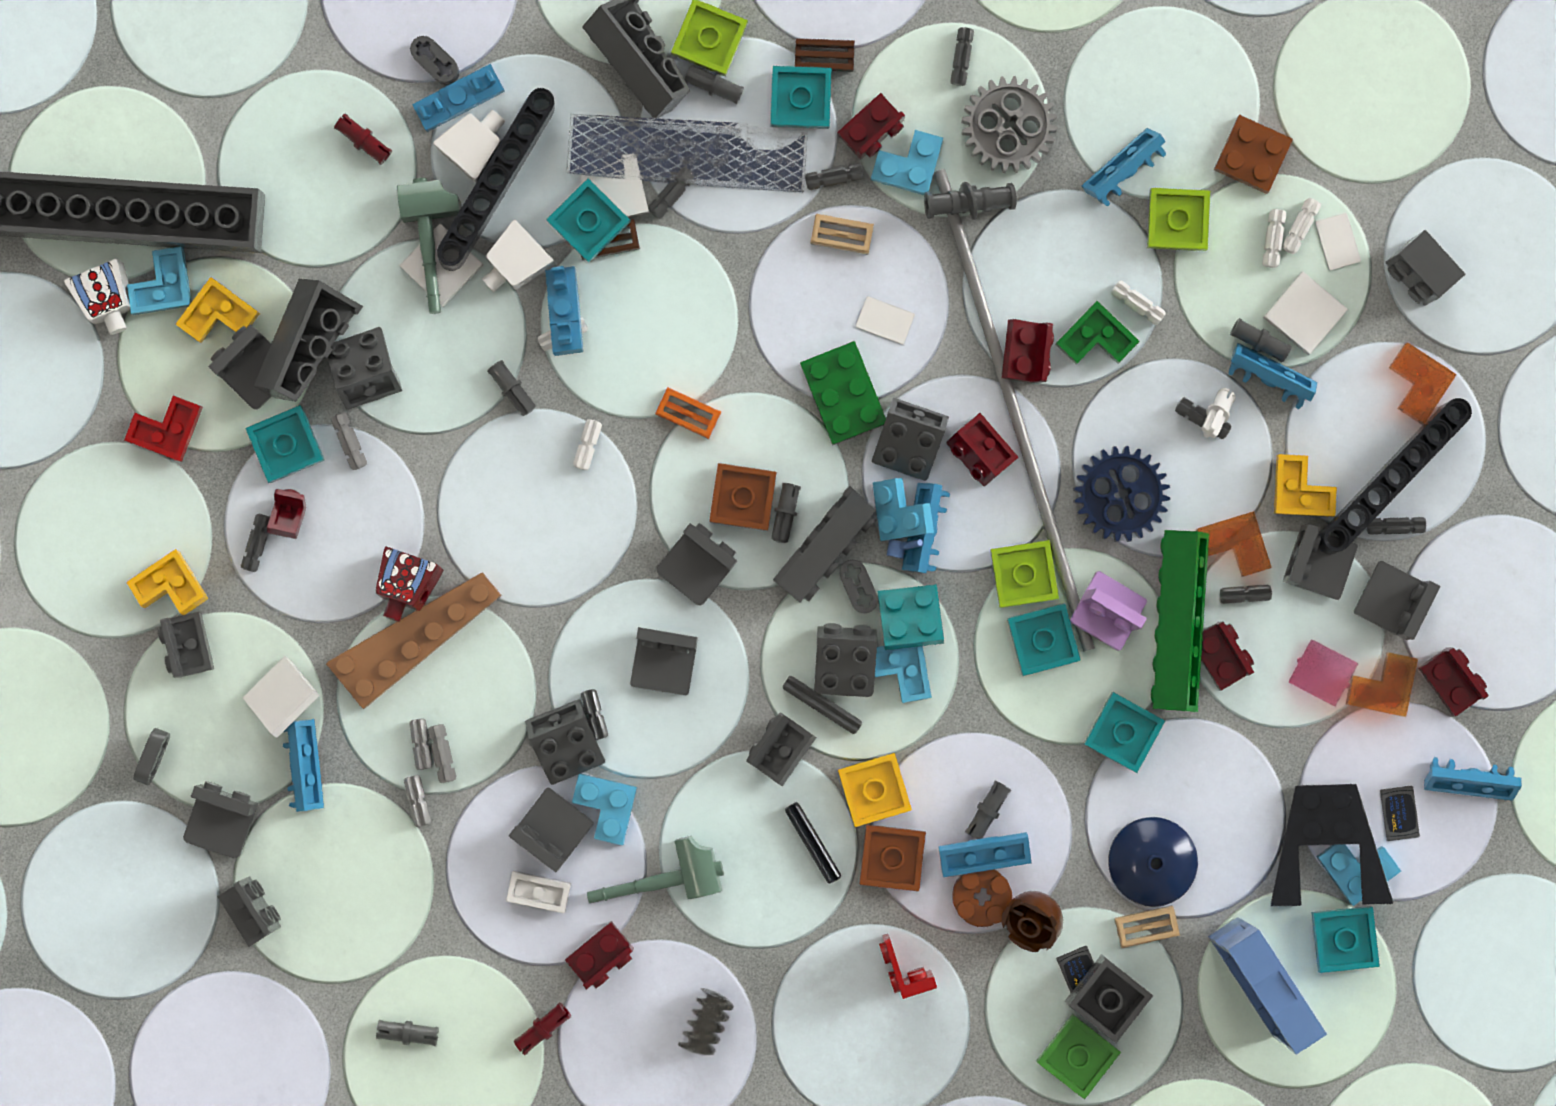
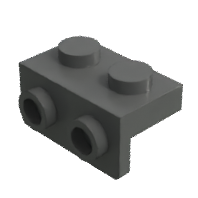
M201 612L160 620L161 627H158L160 642L166 645L168 655L165 656V665L168 673H172L173 678H181L214 670Z
M780 712L769 721L766 732L760 741L751 747L746 762L783 786L817 737Z

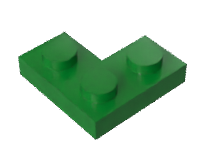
M1096 301L1055 345L1076 365L1096 344L1119 364L1140 341L1104 306Z

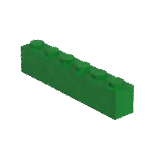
M1165 530L1164 537L1161 540L1160 549L1163 554V561L1158 574L1161 591L1156 604L1159 622L1154 634L1157 652L1153 659V671L1155 672V683L1151 689L1153 709L1198 712L1209 533Z

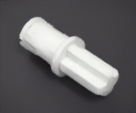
M1219 389L1213 404L1208 406L1206 410L1207 417L1201 428L1204 432V437L1216 438L1223 423L1228 421L1230 417L1229 410L1236 398L1233 391L1228 399L1226 398L1230 389Z

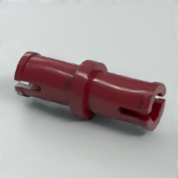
M346 113L336 122L334 129L351 140L357 150L362 149L380 165L391 155L392 150L376 139L370 129L362 128Z
M559 1002L557 1006L541 1019L536 1018L533 1021V1026L514 1040L515 1046L520 1052L522 1051L523 1055H527L542 1040L551 1038L553 1036L552 1032L571 1018L570 1012Z

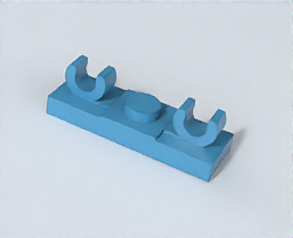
M489 64L412 105L425 130L429 132L502 94L505 90L492 65Z
M1146 128L1082 185V188L1087 194L1098 199L1100 203L1109 206L1110 202L1107 200L1108 192L1112 190L1114 194L1120 196L1122 191L1117 184L1132 177L1137 172V168L1143 163L1153 167L1154 163L1151 161L1152 153L1156 152L1161 157L1166 155L1165 150L1161 147L1166 142L1160 133Z
M575 266L552 267L549 270H545L552 352L554 356L584 352Z
M1237 343L1233 350L1229 375L1232 376L1236 369L1242 368L1246 372L1242 381L1246 383L1251 378V374L1254 373L1267 386H1277L1284 389L1282 394L1283 402L1287 400L1288 396L1296 395L1299 398L1295 407L1297 409L1303 406L1305 399L1311 402L1316 394V381Z
M931 483L917 484L914 505L930 503L934 533L907 538V542L921 539L923 545L909 550L905 549L902 570L918 573L936 571L935 566L929 565L930 555H939V551L931 549L938 530L937 514L947 512V509L940 507L939 503L941 497H950L949 492L942 490V485Z
M315 719L294 721L283 731L288 732L289 743H283V748H290V770L294 784L287 789L288 791H294L295 802L289 803V806L296 808V812L324 808Z
M1434 757L1430 764V771L1424 780V790L1513 801L1521 789L1522 783L1520 777H1514L1513 767H1508L1505 776L1498 773L1497 765H1493L1489 772H1482L1475 768L1455 770L1453 759L1448 761L1446 768H1441L1438 764V758Z
M1027 832L938 846L943 877L1032 863Z

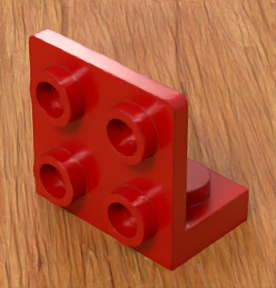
M888 934L882 935L884 942L880 943L879 946L885 964L891 963L893 971L888 972L894 993L900 992L902 998L905 999L937 988L931 970L925 971L924 967L907 972L908 977L902 978Z

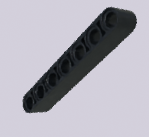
M537 88L529 94L438 246V260L444 269L455 271L460 269L465 263L551 119L555 110L554 96L548 89ZM538 99H546L550 105L545 110H538L533 104ZM528 123L535 130L530 135H522L518 131L519 127L522 124ZM509 148L516 149L520 153L519 157L512 161L504 158L503 154ZM494 173H499L505 178L504 182L499 186L491 185L488 182L489 177ZM477 199H486L490 203L489 207L484 211L476 210L473 204ZM468 223L475 228L470 236H462L458 233L459 227L463 224ZM448 249H456L459 252V257L453 262H448L443 259L444 252Z
M1455 398L1443 404L1320 532L1319 549L1325 554L1330 555L1345 550L1469 421L1472 414L1470 404L1461 398ZM1450 407L1458 409L1460 413L1459 420H1454L1450 416ZM1431 427L1438 430L1440 434L1439 441L1431 439L1429 435ZM1411 448L1419 452L1420 460L1418 463L1412 461L1409 457V450ZM1390 469L1399 473L1400 481L1398 484L1393 483L1389 479ZM1370 490L1378 493L1380 497L1378 505L1370 502L1368 497ZM1350 511L1358 514L1360 518L1358 526H1354L1349 522L1348 514ZM1330 532L1337 534L1340 542L1337 548L1331 546L1328 542Z

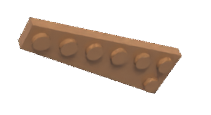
M480 573L423 606L420 611L416 610L402 618L400 622L390 625L333 658L326 665L358 704L365 709L502 595L486 575Z

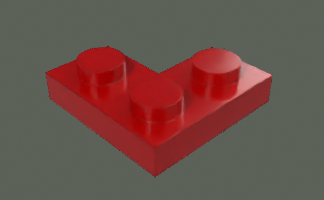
M172 396L162 423L134 413L124 441L182 462L203 407Z

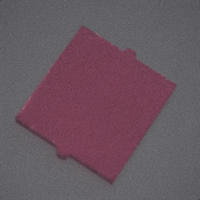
M1311 639L1303 656L1297 659L1298 665L1288 682L1336 707L1345 688L1350 687L1349 681L1359 663Z

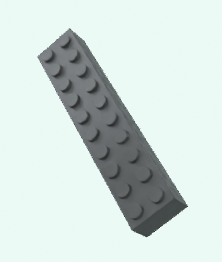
M0 172V236L160 247L181 246L190 249L261 253L265 194L258 188Z

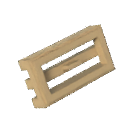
M816 214L810 244L868 254L874 224ZM820 222L866 230L867 232L866 235L823 228L820 227ZM818 234L862 241L865 243L864 246H861L856 244L818 238Z
M1172 905L1114 918L1121 948L1180 936L1174 906ZM1169 914L1167 919L1126 928L1123 927V923ZM1171 925L1172 930L1132 939L1126 940L1125 937L1126 934Z

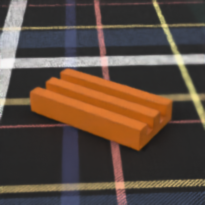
M667 387L655 415L709 439L721 415V411ZM670 396L713 415L711 420L668 401ZM666 406L708 427L706 430H703L663 410Z

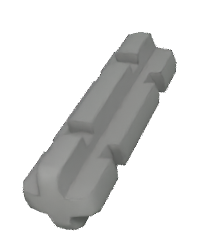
M339 413L333 416L331 422L334 430L338 429L336 434L345 456H349L347 461L350 468L357 470L367 465V460L364 453L360 454L359 450L362 448L353 427H349L351 422L348 414Z
M444 724L431 726L428 728L429 739H433L431 748L435 766L439 767L440 770L437 771L439 782L454 781L456 773L455 768H451L453 760L448 740L445 741L444 736H447Z

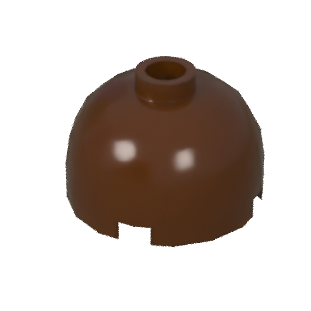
M1027 891L1011 900L1002 913L1001 924L1003 928L1006 925L1007 930L1010 932L1008 937L1014 944L1030 952H1039L1040 949H1051L1063 929V914L1060 906L1049 895L1039 891Z

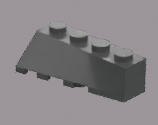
M612 0L600 5L582 28L654 120L671 112L690 92V89L674 60L667 58L664 52L666 45L661 36H655L649 24L652 22V19L648 12H642L638 5L639 0Z
M299 278L254 387L276 399L296 402L317 373L316 368L323 358L329 356L333 350L331 348L339 335H343L349 327L348 322L354 314L358 315L363 306L319 280Z
M849 486L844 491L843 496L831 507L820 524L809 534L801 547L796 550L773 581L798 602L801 603L804 598L809 602L820 589L816 585L820 578L825 576L828 579L839 566L835 562L841 553L847 556L858 543L853 539L860 530L866 533L876 521V518L872 516L876 509Z

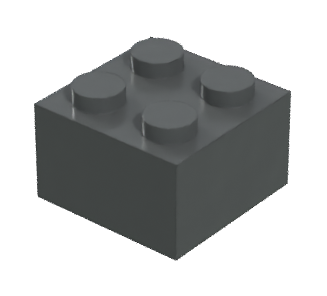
M1426 230L1409 240L1385 262L1389 266L1388 272L1398 282L1402 280L1409 288L1408 294L1418 304L1422 302L1424 306L1439 299L1466 275Z
M1101 954L1065 1002L1112 1041L1117 1043L1153 995Z

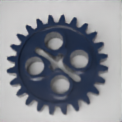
M1113 446L1110 456L1103 449L1100 451L1101 460L1091 456L1090 461L1093 466L1082 465L1081 468L1086 475L1076 476V479L1082 483V486L1074 487L1073 491L1081 493V497L1073 500V503L1082 504L1083 506L1077 512V515H1087L1083 525L1090 524L1091 522L1095 524L1092 529L1093 534L1102 529V539H1107L1113 533L1114 542H1119L1121 534H1124L1126 541L1130 542L1133 532L1139 539L1143 538L1142 528L1148 532L1154 531L1150 522L1161 523L1162 520L1157 515L1158 512L1166 513L1168 511L1161 504L1170 500V497L1163 495V491L1170 488V485L1161 484L1160 481L1167 474H1157L1156 470L1161 464L1156 463L1151 466L1149 462L1152 455L1149 454L1143 459L1140 458L1141 449L1139 448L1131 455L1129 446H1125L1121 454H1119L1118 448ZM1128 466L1136 471L1134 482L1130 483L1123 479L1122 470L1124 467ZM1110 470H1114L1120 489H1127L1128 491L1125 500L1134 514L1132 519L1127 514V508L1123 499H1116L1115 497L1118 487L1110 476ZM1097 479H1105L1109 483L1107 494H1099L1095 490ZM1139 493L1144 494L1148 498V506L1144 510L1138 509L1134 504V498ZM1109 506H1117L1121 510L1119 521L1114 522L1107 517Z

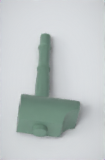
M427 178L413 179L412 184L397 185L399 211L403 223L417 221L429 313L438 314L441 313L436 273L437 263L435 262L432 219L457 216L462 206L458 195L447 192L440 180L427 181Z
M692 836L679 838L674 842L681 870L587 892L588 902L607 901L612 898L655 891L682 884L685 886L687 899L720 893L722 886L719 876L724 875L722 862H716L713 848L699 845Z

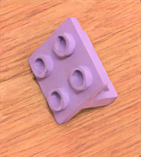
M1098 571L1095 572L1070 622L1119 651L1122 650L1131 631L1142 629L1147 618L1142 616L1141 612L1147 600Z

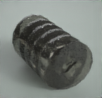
M700 988L707 996L706 998H696V1001L702 1008L691 1010L698 1018L697 1020H687L686 1023L693 1030L682 1032L688 1039V1042H678V1046L695 1054L703 1056L714 1055L716 1050L711 1044H718L720 1042V1037L716 1033H723L725 1027L720 1022H727L730 1017L725 1011L733 1010L734 1005L725 996L706 988Z

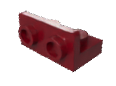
M880 93L837 132V135L860 160L866 155L871 158L882 148L880 143L888 135L893 138L904 128L902 122L905 119V115L902 111L898 112Z
M1017 319L1008 320L1001 378L1027 383L1047 381L1051 370V363L1049 361L1050 349L1054 342L1053 323H1034Z
M981 413L976 415L946 441L952 454L963 462L969 469L972 477L979 481L982 486L990 483L1019 458Z
M1224 621L1217 622L1204 630L1202 639L1201 661L1219 691L1254 673L1251 667L1254 665L1252 657L1246 649H1240L1236 642L1239 639L1238 634L1230 623L1226 625Z
M1448 647L1418 669L1451 715L1456 717L1480 699L1484 700L1489 695L1485 691L1487 685L1482 677L1477 673L1473 674L1467 666L1470 662L1466 655L1460 649L1455 650L1453 647Z
M611 921L569 955L565 961L581 979L586 990L592 985L597 989L609 979V976L606 974L615 966L620 970L632 960L629 954L633 952L634 947Z

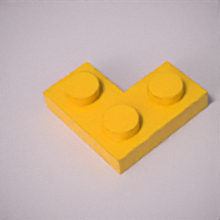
M210 277L175 325L202 343L218 320L237 332L243 326L247 328L250 324L252 325L260 313Z
M1276 455L1274 514L1335 517L1337 487L1307 485L1308 456Z
M177 549L126 582L143 608H147L168 593L179 613L186 615L208 600L204 590Z

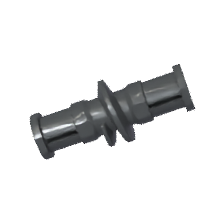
M963 182L960 185L959 191L954 190L940 194L925 192L924 209L928 219L933 218L934 215H954L969 211L972 220H976L978 210L991 211L992 209L1008 207L1009 210H1014L1017 205L1016 190L1012 183H1007L1006 187H983L977 190L976 185L971 186L968 182Z

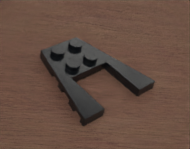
M1357 784L1295 786L1271 906L1302 905L1299 846L1359 844L1362 905L1393 904Z

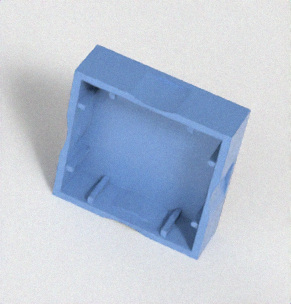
M1237 917L1208 936L1276 1040L1283 1043L1297 1055L1327 1035L1258 928Z

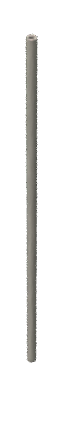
M942 169L934 172L940 193L952 191L946 170ZM947 214L1048 540H1050L1067 601L1073 615L1080 599L1012 381L1001 378L1004 356L959 214ZM1076 626L1083 652L1094 649L1091 635Z

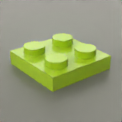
M692 0L672 48L671 55L726 77L747 27L748 20L700 0Z
M1151 188L1149 192L1147 248L1207 251L1210 191Z
M1050 540L990 549L999 608L1059 599Z

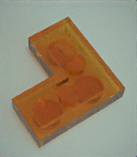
M1404 343L1389 369L1413 385L1397 409L1420 424H1425L1457 374L1410 343Z
M1254 511L1196 529L1199 532L1209 533L1208 556L1233 549L1241 577L1272 568Z
M1386 652L1381 681L1351 675L1345 704L1406 717L1418 659Z

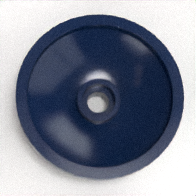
M1145 817L1127 824L1118 832L1109 850L1108 867L1113 883L1125 897L1140 905L1158 907L1178 900L1189 890L1196 877L1198 856L1191 837L1178 824L1160 817ZM1154 858H1159L1161 861V865L1157 869L1151 867V861Z

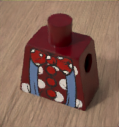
M385 546L376 585V594L388 600L383 616L400 622L405 607L420 611L444 569L436 563Z

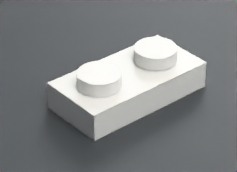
M513 871L506 901L565 913L571 883Z

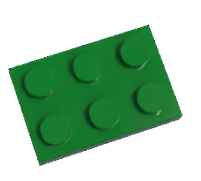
M855 341L800 362L832 446L884 425L886 417Z

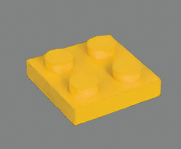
M895 753L838 769L855 827L912 810Z

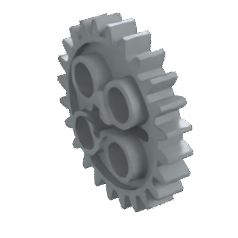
M1002 76L998 86L992 80H989V90L982 86L978 87L980 98L975 95L970 96L969 100L974 106L965 105L964 111L970 116L962 117L961 123L969 125V127L963 129L961 133L971 137L965 142V146L974 145L975 149L971 156L974 157L981 154V165L988 160L991 161L992 171L998 164L1002 166L1003 173H1006L1008 166H1012L1014 172L1018 173L1020 164H1023L1028 170L1031 167L1030 159L1039 163L1041 158L1038 152L1047 155L1049 149L1045 143L1053 144L1055 141L1049 133H1055L1058 129L1057 126L1050 124V122L1057 119V115L1048 113L1054 104H1044L1047 93L1039 96L1036 94L1039 85L1036 84L1031 89L1027 88L1028 79H1025L1021 85H1018L1016 76H1013L1010 84H1007ZM1007 98L1017 100L1019 108L1012 111L1008 110L1004 106V100ZM993 104L997 105L1003 117L992 108ZM986 116L992 117L996 121V127L993 129L984 128L981 124V119ZM1005 120L1007 122L1012 120L1015 122L1013 129L1011 127L1007 129L1003 127ZM1029 120L1036 123L1038 131L1027 133L1023 129L1022 123ZM1016 133L1027 142V145H1022ZM1003 139H1009L1014 143L1015 149L1011 152L1003 151L999 142Z

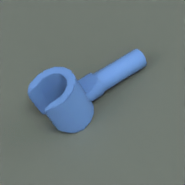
M921 539L909 542L889 540L886 555L904 559L905 549L909 550L923 545V541Z

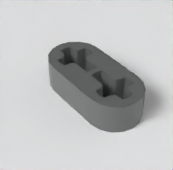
M419 36L413 40L410 46L411 55L437 82L443 85H450L458 79L460 71L457 63L433 39L428 36ZM421 44L424 47L428 44L430 45L429 50L434 56L431 60L425 54H422L420 57L418 56L420 53L418 47ZM438 61L445 67L452 65L450 67L452 74L449 77L446 74L441 77L439 76L441 71L436 65Z
M858 560L846 561L841 566L839 574L850 602L859 613H870L878 604V596L867 570ZM848 565L861 569V573L857 575L860 585L855 586L852 578L846 579L844 574L848 572ZM862 587L865 595L871 594L873 600L869 602L870 607L867 609L863 605L858 606L856 603L860 599L857 591L858 588Z
M158 728L153 729L136 767L133 780L147 786L150 785L168 745L170 733Z

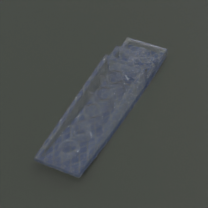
M570 114L566 172L568 174L650 182H680L698 186L804 193L808 132L780 131L776 127L748 126V123ZM684 167V173L679 172Z

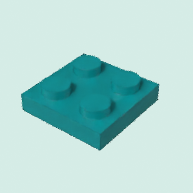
M773 66L771 127L829 129L832 68Z
M589 178L546 219L588 263L631 222Z
M301 405L245 428L268 483H273L325 461Z
M937 584L878 591L885 650L944 644Z
M1065 603L1007 618L1022 676L1081 661Z
M1111 692L1084 745L1138 773L1165 720Z
M1372 906L1311 912L1319 973L1380 967Z

